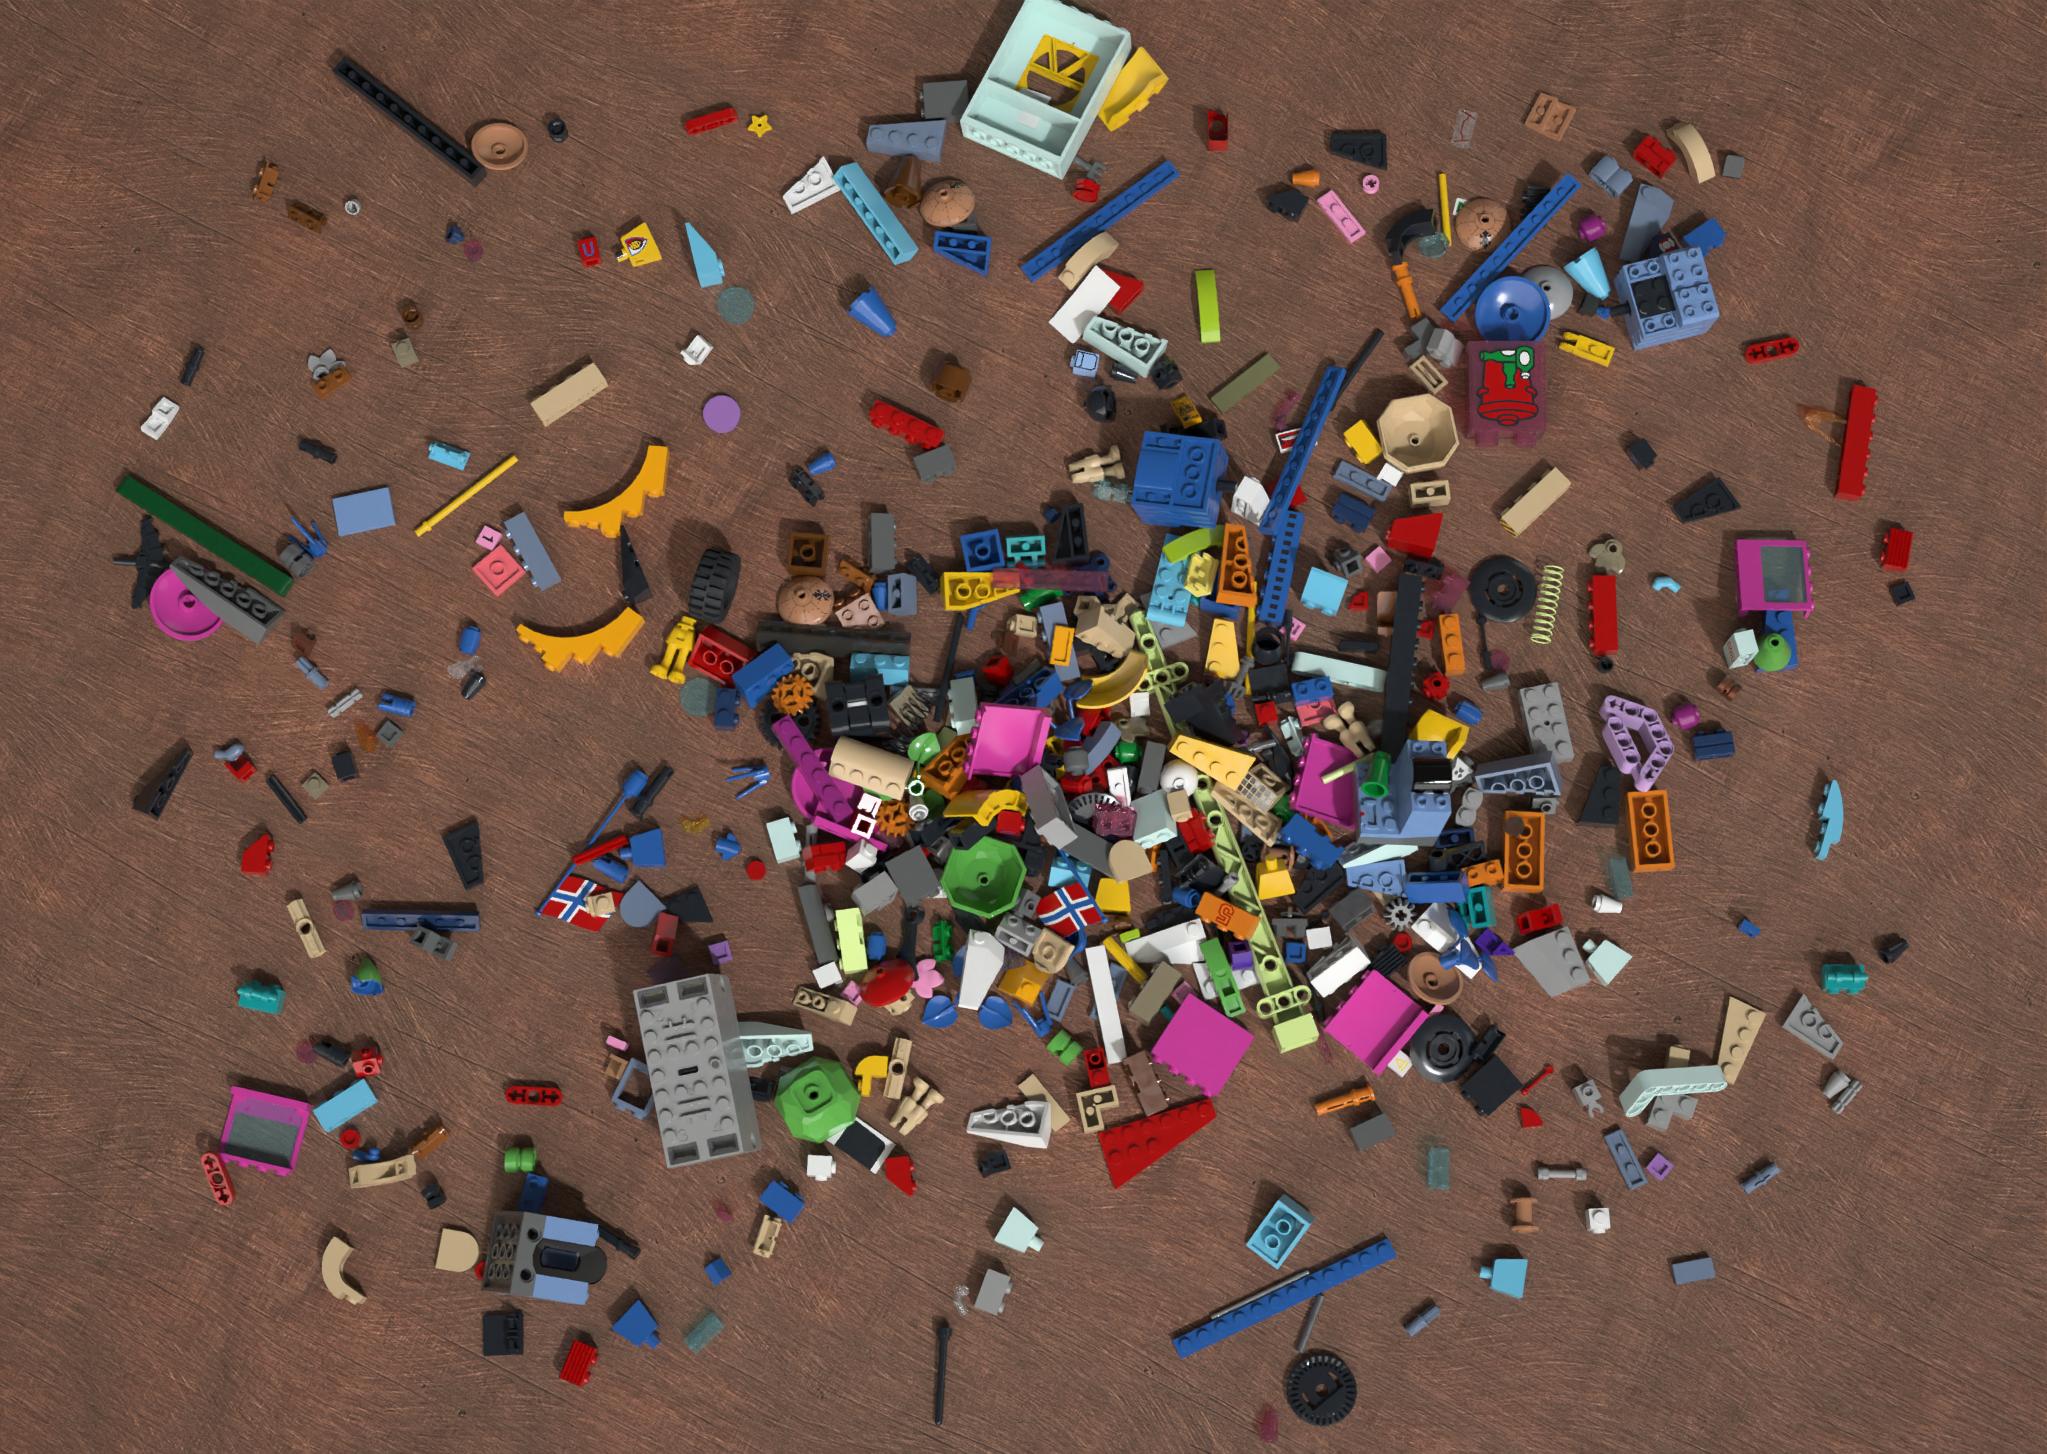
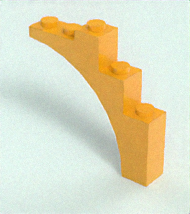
M649 445L646 460L640 473L621 495L594 509L564 511L565 523L570 527H580V525L587 526L590 529L601 527L602 534L608 538L620 536V526L623 525L624 514L631 518L643 516L646 494L654 498H658L660 495L665 496L670 455L668 447Z
M627 607L617 619L606 627L578 637L560 638L546 636L534 632L522 624L517 627L516 631L521 641L526 644L530 642L534 645L533 649L543 655L542 659L547 669L552 672L556 670L560 673L573 655V659L581 665L585 663L588 666L601 649L609 657L614 655L618 658L644 625L645 621L642 616Z

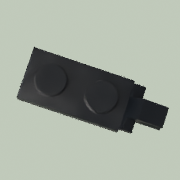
M1160 850V855L1156 857L1157 866L1162 869V875H1159V885L1163 886L1164 889L1159 896L1162 905H1170L1174 903L1169 854L1167 850Z
M1183 905L1159 912L1154 915L1153 920L1145 923L1147 931L1158 929L1159 932L1199 919V914L1195 913L1197 907L1188 908Z
M951 906L957 914L954 919L967 935L971 929L990 933L994 937L976 914Z

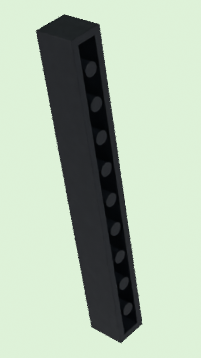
M344 57L332 70L339 82L476 188L487 176L485 167L348 59Z
M1399 573L1397 579L1379 751L1386 752L1391 756L1390 764L1396 763L1406 741L1409 739V733H1406V726H1410L1411 721L1408 707H1412L1413 702L1410 688H1414L1415 676H1412V669H1416L1417 657H1414V651L1418 650L1419 639L1416 638V632L1420 631L1421 620L1418 619V614L1422 612L1423 601H1420V595L1425 591V582H1422L1423 576Z

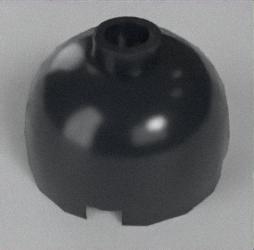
M1111 385L1096 386L1090 390L1086 400H1084V410L1088 412V415L1094 421L1110 423L1115 420L1112 416L1113 412L1116 413L1117 405L1114 391L1110 392L1109 389L1112 388Z

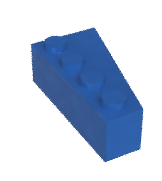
M1789 590L1769 591L1764 600L1765 602L1790 603ZM1763 610L1760 637L1769 633L1779 634L1788 641L1791 647L1790 661L1783 669L1777 671L1794 670L1798 665L1792 612L1787 610ZM1756 666V671H1755V673H1759V672H1769V671H1765V670H1763V669H1760L1758 666Z
M1044 666L994 703L1045 708L1064 688L1057 672L1048 666Z

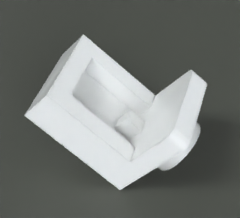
M697 335L686 350H682L680 354L684 356L683 359L688 364L700 365L713 349V346L701 335Z

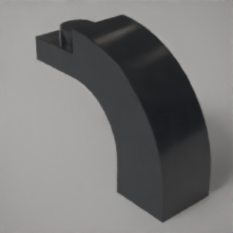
M1434 209L1410 213L1398 220L1390 228L1385 240L1389 249V257L1393 259L1394 265H1402L1405 248L1411 241L1423 236L1436 235L1438 221Z
M1215 418L1185 429L1183 426L1167 423L1160 426L1161 433L1220 439V441L1228 438L1225 421Z

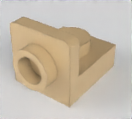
M1016 614L1009 618L1006 628L1008 632H1013L1015 635L1034 638L1037 636L1038 618Z
M611 892L587 897L588 901L585 902L587 913H591L592 917L616 912Z

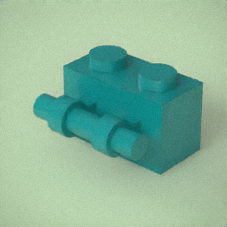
M1044 534L1005 536L1006 556L1014 557V561H1007V569L1014 568L1017 570L1016 564L1020 561L1027 567H1032V569L1045 566V559L1037 558V555H1046ZM1020 556H1031V560H1020Z
M1491 887L1472 888L1466 902L1456 903L1468 930H1470L1469 922H1471L1472 928L1475 929L1497 926ZM1466 905L1469 906V912H1470V915H1469V916H1468V914H1467V907H1466Z
M1823 965L1820 967L1821 991H1827V994H1839V991H1847V994H1859V991L1865 989V981L1868 980V974L1864 973V965Z
M251 980L250 983L244 982L243 987L238 988V994H240L238 1005L242 1008L281 1015L286 992L281 990V986L269 984V987L262 986V982Z

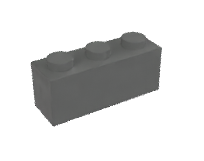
M871 513L867 517L868 573L891 574L897 567V557H894V550L897 547V540L894 538L896 520H894L893 514Z

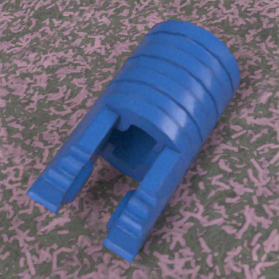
M383 693L381 698L389 703L379 702L377 706L379 710L407 717L413 716L416 706L415 701Z
M601 855L593 861L594 868L620 884L625 882L630 873L629 868L621 865L614 859L606 857V855Z

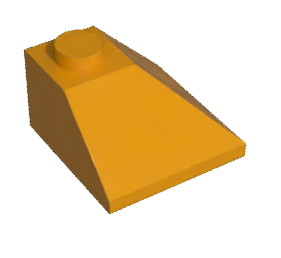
M1015 955L1013 959L1015 968H1012V964L1009 966L998 989L1033 1007L1039 992L1042 990L1050 974L1038 970L1034 963L1023 957L1021 958L1023 966H1020L1019 960L1016 959Z

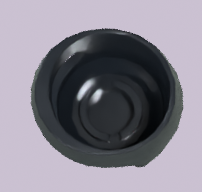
M1264 627L1256 633L1251 652L1257 662L1263 665H1270L1281 658L1283 649L1281 632L1274 627ZM1264 633H1272L1279 638L1280 643L1271 638L1257 639Z

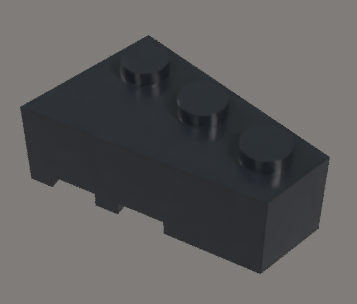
M1083 503L1064 505L1052 558V568L1090 564Z

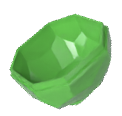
M985 835L968 851L955 850L952 846L940 883L953 907L990 919L1015 906L1027 869L1015 845ZM982 878H987L988 882L986 884H982L980 880Z
M813 1056L780 1076L773 1103L793 1137L822 1143L855 1122L861 1095L842 1062ZM812 1092H817L816 1098H811Z

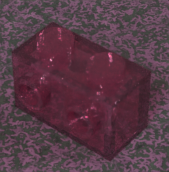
M1455 571L1452 576L1447 575L1442 582V585H1444L1442 590H1437L1431 598L1433 600L1431 608L1441 615L1450 614L1467 590L1470 581Z
M1096 804L1092 827L1101 836H1108L1109 834H1116L1118 837L1123 838L1134 836L1137 812L1134 807Z

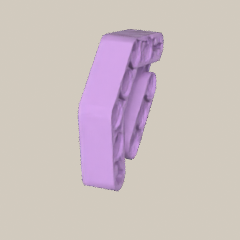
M1608 696L1599 709L1600 716L1606 721L1602 729V736L1619 770L1625 774L1631 773L1635 780V787L1639 791L1646 792L1652 787L1674 753V746L1655 710L1616 696ZM1626 727L1639 732L1650 754L1644 766L1640 762V754Z

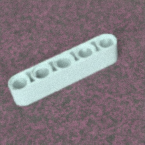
M1295 652L1291 672L1312 678L1329 676L1331 682L1375 692H1383L1387 672L1381 669L1304 652Z

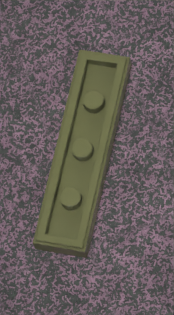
M1268 353L1210 398V401L1223 414L1279 371L1281 367Z

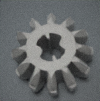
M1397 898V904L1390 900L1392 907L1390 908L1386 905L1384 907L1389 912L1383 913V916L1386 918L1390 917L1385 923L1387 925L1391 924V929L1393 930L1397 925L1399 931L1403 930V925L1409 929L1408 922L1415 923V920L1411 918V916L1417 915L1416 912L1411 911L1415 906L1413 904L1408 906L1409 900L1407 899L1402 903L1401 898ZM1398 910L1404 913V916L1401 915V919L1395 916L1396 912L1399 913Z

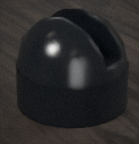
M1608 657L1601 658L1597 663V670L1602 674L1609 673L1614 667L1613 661Z

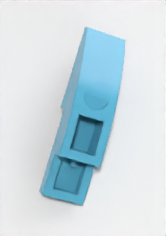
M1836 780L1825 784L1822 795H1825L1824 801L1820 802L1817 813H1819L1818 820L1825 822L1822 823L1819 831L1822 834L1821 839L1816 842L1814 852H1817L1815 858L1819 860H1824L1827 857L1830 844L1836 845L1840 841L1842 833L1843 803Z

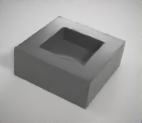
M387 721L376 736L392 748L404 733Z

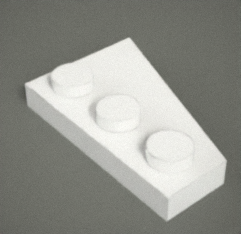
M824 156L814 168H811L800 181L783 195V200L791 214L841 190L833 180L834 174Z
M1193 963L1192 965L1204 1001L1219 997L1206 963ZM1252 964L1251 969L1232 972L1239 990L1260 984L1254 964Z

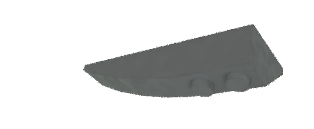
M179 556L169 566L182 583L206 607L258 645L268 637L285 613L283 609L253 589L247 588L246 590L237 586L238 582L230 580V582L219 577L220 574L214 571L207 572L203 566L182 556Z

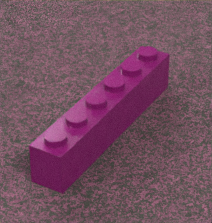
M788 714L774 723L771 727L772 731L831 820L838 824L849 817L853 810L790 715Z

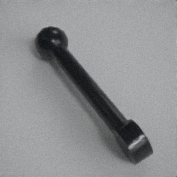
M1327 911L1323 912L1321 917L1309 924V928H1306V930L1311 929L1323 919L1327 920L1330 916Z

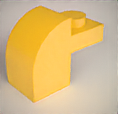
M869 1056L858 1064L855 1075L863 1077V1079H859L858 1091H862V1096L870 1097L872 1077L887 1078L888 1056Z

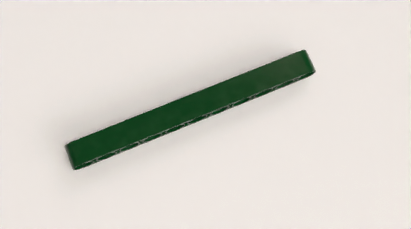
M125 475L115 489L118 494L278 595L285 598L294 585L295 581L286 574L133 478Z

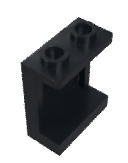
M1495 1056L1459 1089L1462 1091L1460 1095L1467 1102L1471 1101L1475 1106L1473 1108L1480 1117L1484 1116L1487 1118L1521 1088L1523 1084Z

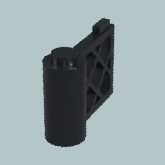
M1483 840L1447 850L1436 848L1430 850L1427 854L1429 872L1456 871L1458 868H1465L1461 864L1467 857L1472 860L1467 867L1476 865V863L1487 862ZM1480 848L1479 853L1475 857L1470 855L1473 849ZM1462 854L1457 862L1452 860V855Z

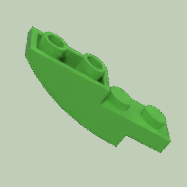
M1215 937L1199 943L1226 1017L1229 1019L1246 1012L1239 989L1218 938Z

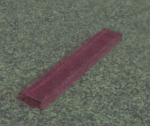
M993 568L992 587L1108 592L1109 572Z

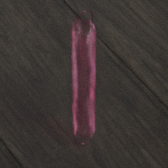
M1315 1015V1016H1314V1017H1315V1024H1316V1027H1317V1022H1318V1020H1317V1017H1316V1015ZM1319 1026L1320 1037H1318V1041H1319L1320 1048H1321V1043H1322L1323 1054H1324V1058H1325V1061H1326V1055H1327V1060H1329L1328 1052H1327V1047H1328V1045H1327L1326 1040L1324 1039L1325 1049H1326V1055H1325V1050H1324V1045H1323V1040H1322L1323 1032H1322L1321 1027Z

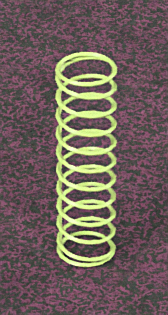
M1546 565L1543 571L1550 574H1559L1561 578L1555 579L1543 576L1542 579L1557 581L1560 585L1554 586L1547 583L1540 585L1546 588H1556L1558 592L1552 593L1545 590H1540L1539 592L1545 595H1554L1557 599L1551 600L1539 597L1538 600L1553 602L1556 606L1537 605L1538 608L1551 609L1555 613L1535 612V614L1540 616H1550L1553 618V621L1534 619L1538 623H1548L1552 628L1547 629L1533 626L1536 630H1547L1551 634L1545 636L1532 633L1530 639L1537 643L1548 644L1551 642L1549 637L1552 636V632L1550 630L1554 628L1552 622L1555 621L1553 615L1557 613L1554 608L1558 606L1555 601L1559 600L1556 594L1560 593L1558 587L1562 583L1559 580L1563 579L1560 573L1564 572L1563 568L1555 565ZM1546 567H1556L1561 569L1562 571H1554L1547 569ZM1532 638H1542L1548 640L1549 642H1541L1534 640Z

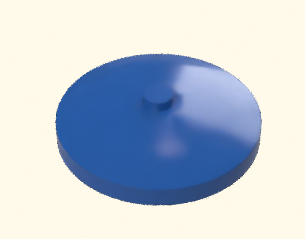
M1519 276L1503 277L1490 283L1478 297L1474 311L1475 324L1479 334L1490 346L1496 349L1534 346L1546 333L1551 317L1550 304L1544 291L1535 282Z

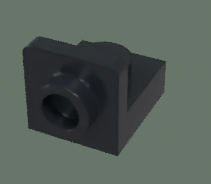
M1097 647L1091 649L1090 655L1101 674L1104 672L1108 674L1116 669L1119 662L1117 658L1106 662L1108 658L1104 651L1098 650Z
M1006 1150L985 1155L977 1160L978 1170L983 1178L1011 1169Z

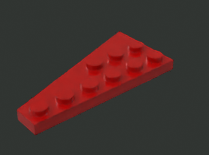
M1211 1098L1099 1132L1098 1137L1115 1191L1195 1132L1213 1121L1217 1116Z

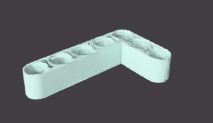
M1719 1065L1644 1070L1634 1077L1619 1096L1625 1115L1633 1117L1640 1114L1654 1096L1716 1092L1724 1089L1728 1084Z

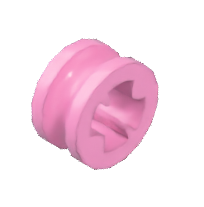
M1374 175L1366 176L1363 179V190L1369 194L1377 192L1379 179ZM1368 181L1375 183L1373 188L1368 185Z

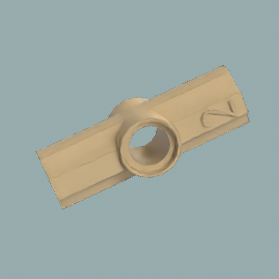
M295 900L287 905L296 925V931L300 934L309 957L312 959L327 952L304 900ZM306 924H310V931L303 933V927Z
M903 1038L895 1039L883 1096L900 1100L913 1041ZM895 1064L903 1066L901 1073H894L892 1071Z

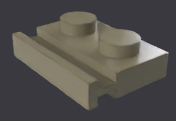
M906 684V687L898 691L887 703L905 726L915 729V726L904 719L903 716L916 723L921 724V722L907 712V710L918 716H925L911 704L923 710H929L915 699L917 697L921 700L909 684ZM924 712V713L926 714V717H927L928 715H931V714H932V712H930V713Z

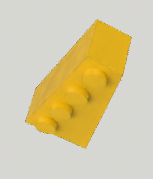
M1178 731L1167 746L1171 753L1236 791L1256 759L1253 754Z

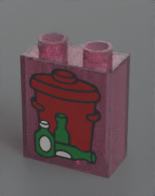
M1468 341L1464 349L1465 439H1475V446L1477 447L1498 446V439H1513V446L1515 447L1536 446V439H1541L1546 432L1545 341Z

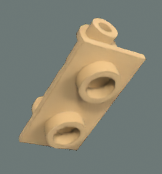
M764 1215L752 1253L766 1258L773 1254L772 1251L776 1242L774 1238L778 1236L782 1226L781 1219Z

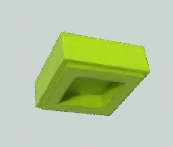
M1138 928L1119 935L1121 944L1140 938Z

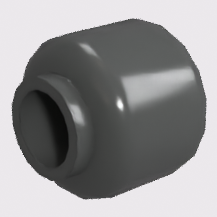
M1081 746L1067 748V751L1063 753L1064 770L1071 772L1072 776L1083 775V771L1089 768L1088 752L1082 749Z

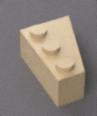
M1102 605L1079 615L1075 636L1083 642L1090 643L1096 646L1098 650L1106 651L1118 659L1127 656L1129 651L1133 649L1136 633L1124 623L1116 622L1113 614L1108 615L1105 613V608Z

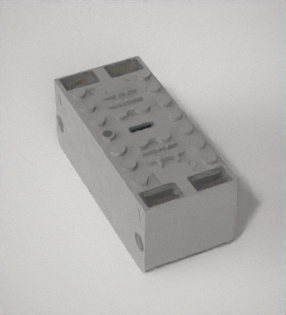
M704 974L633 990L667 1168L683 1167L761 1150L760 1131L728 976L723 974Z

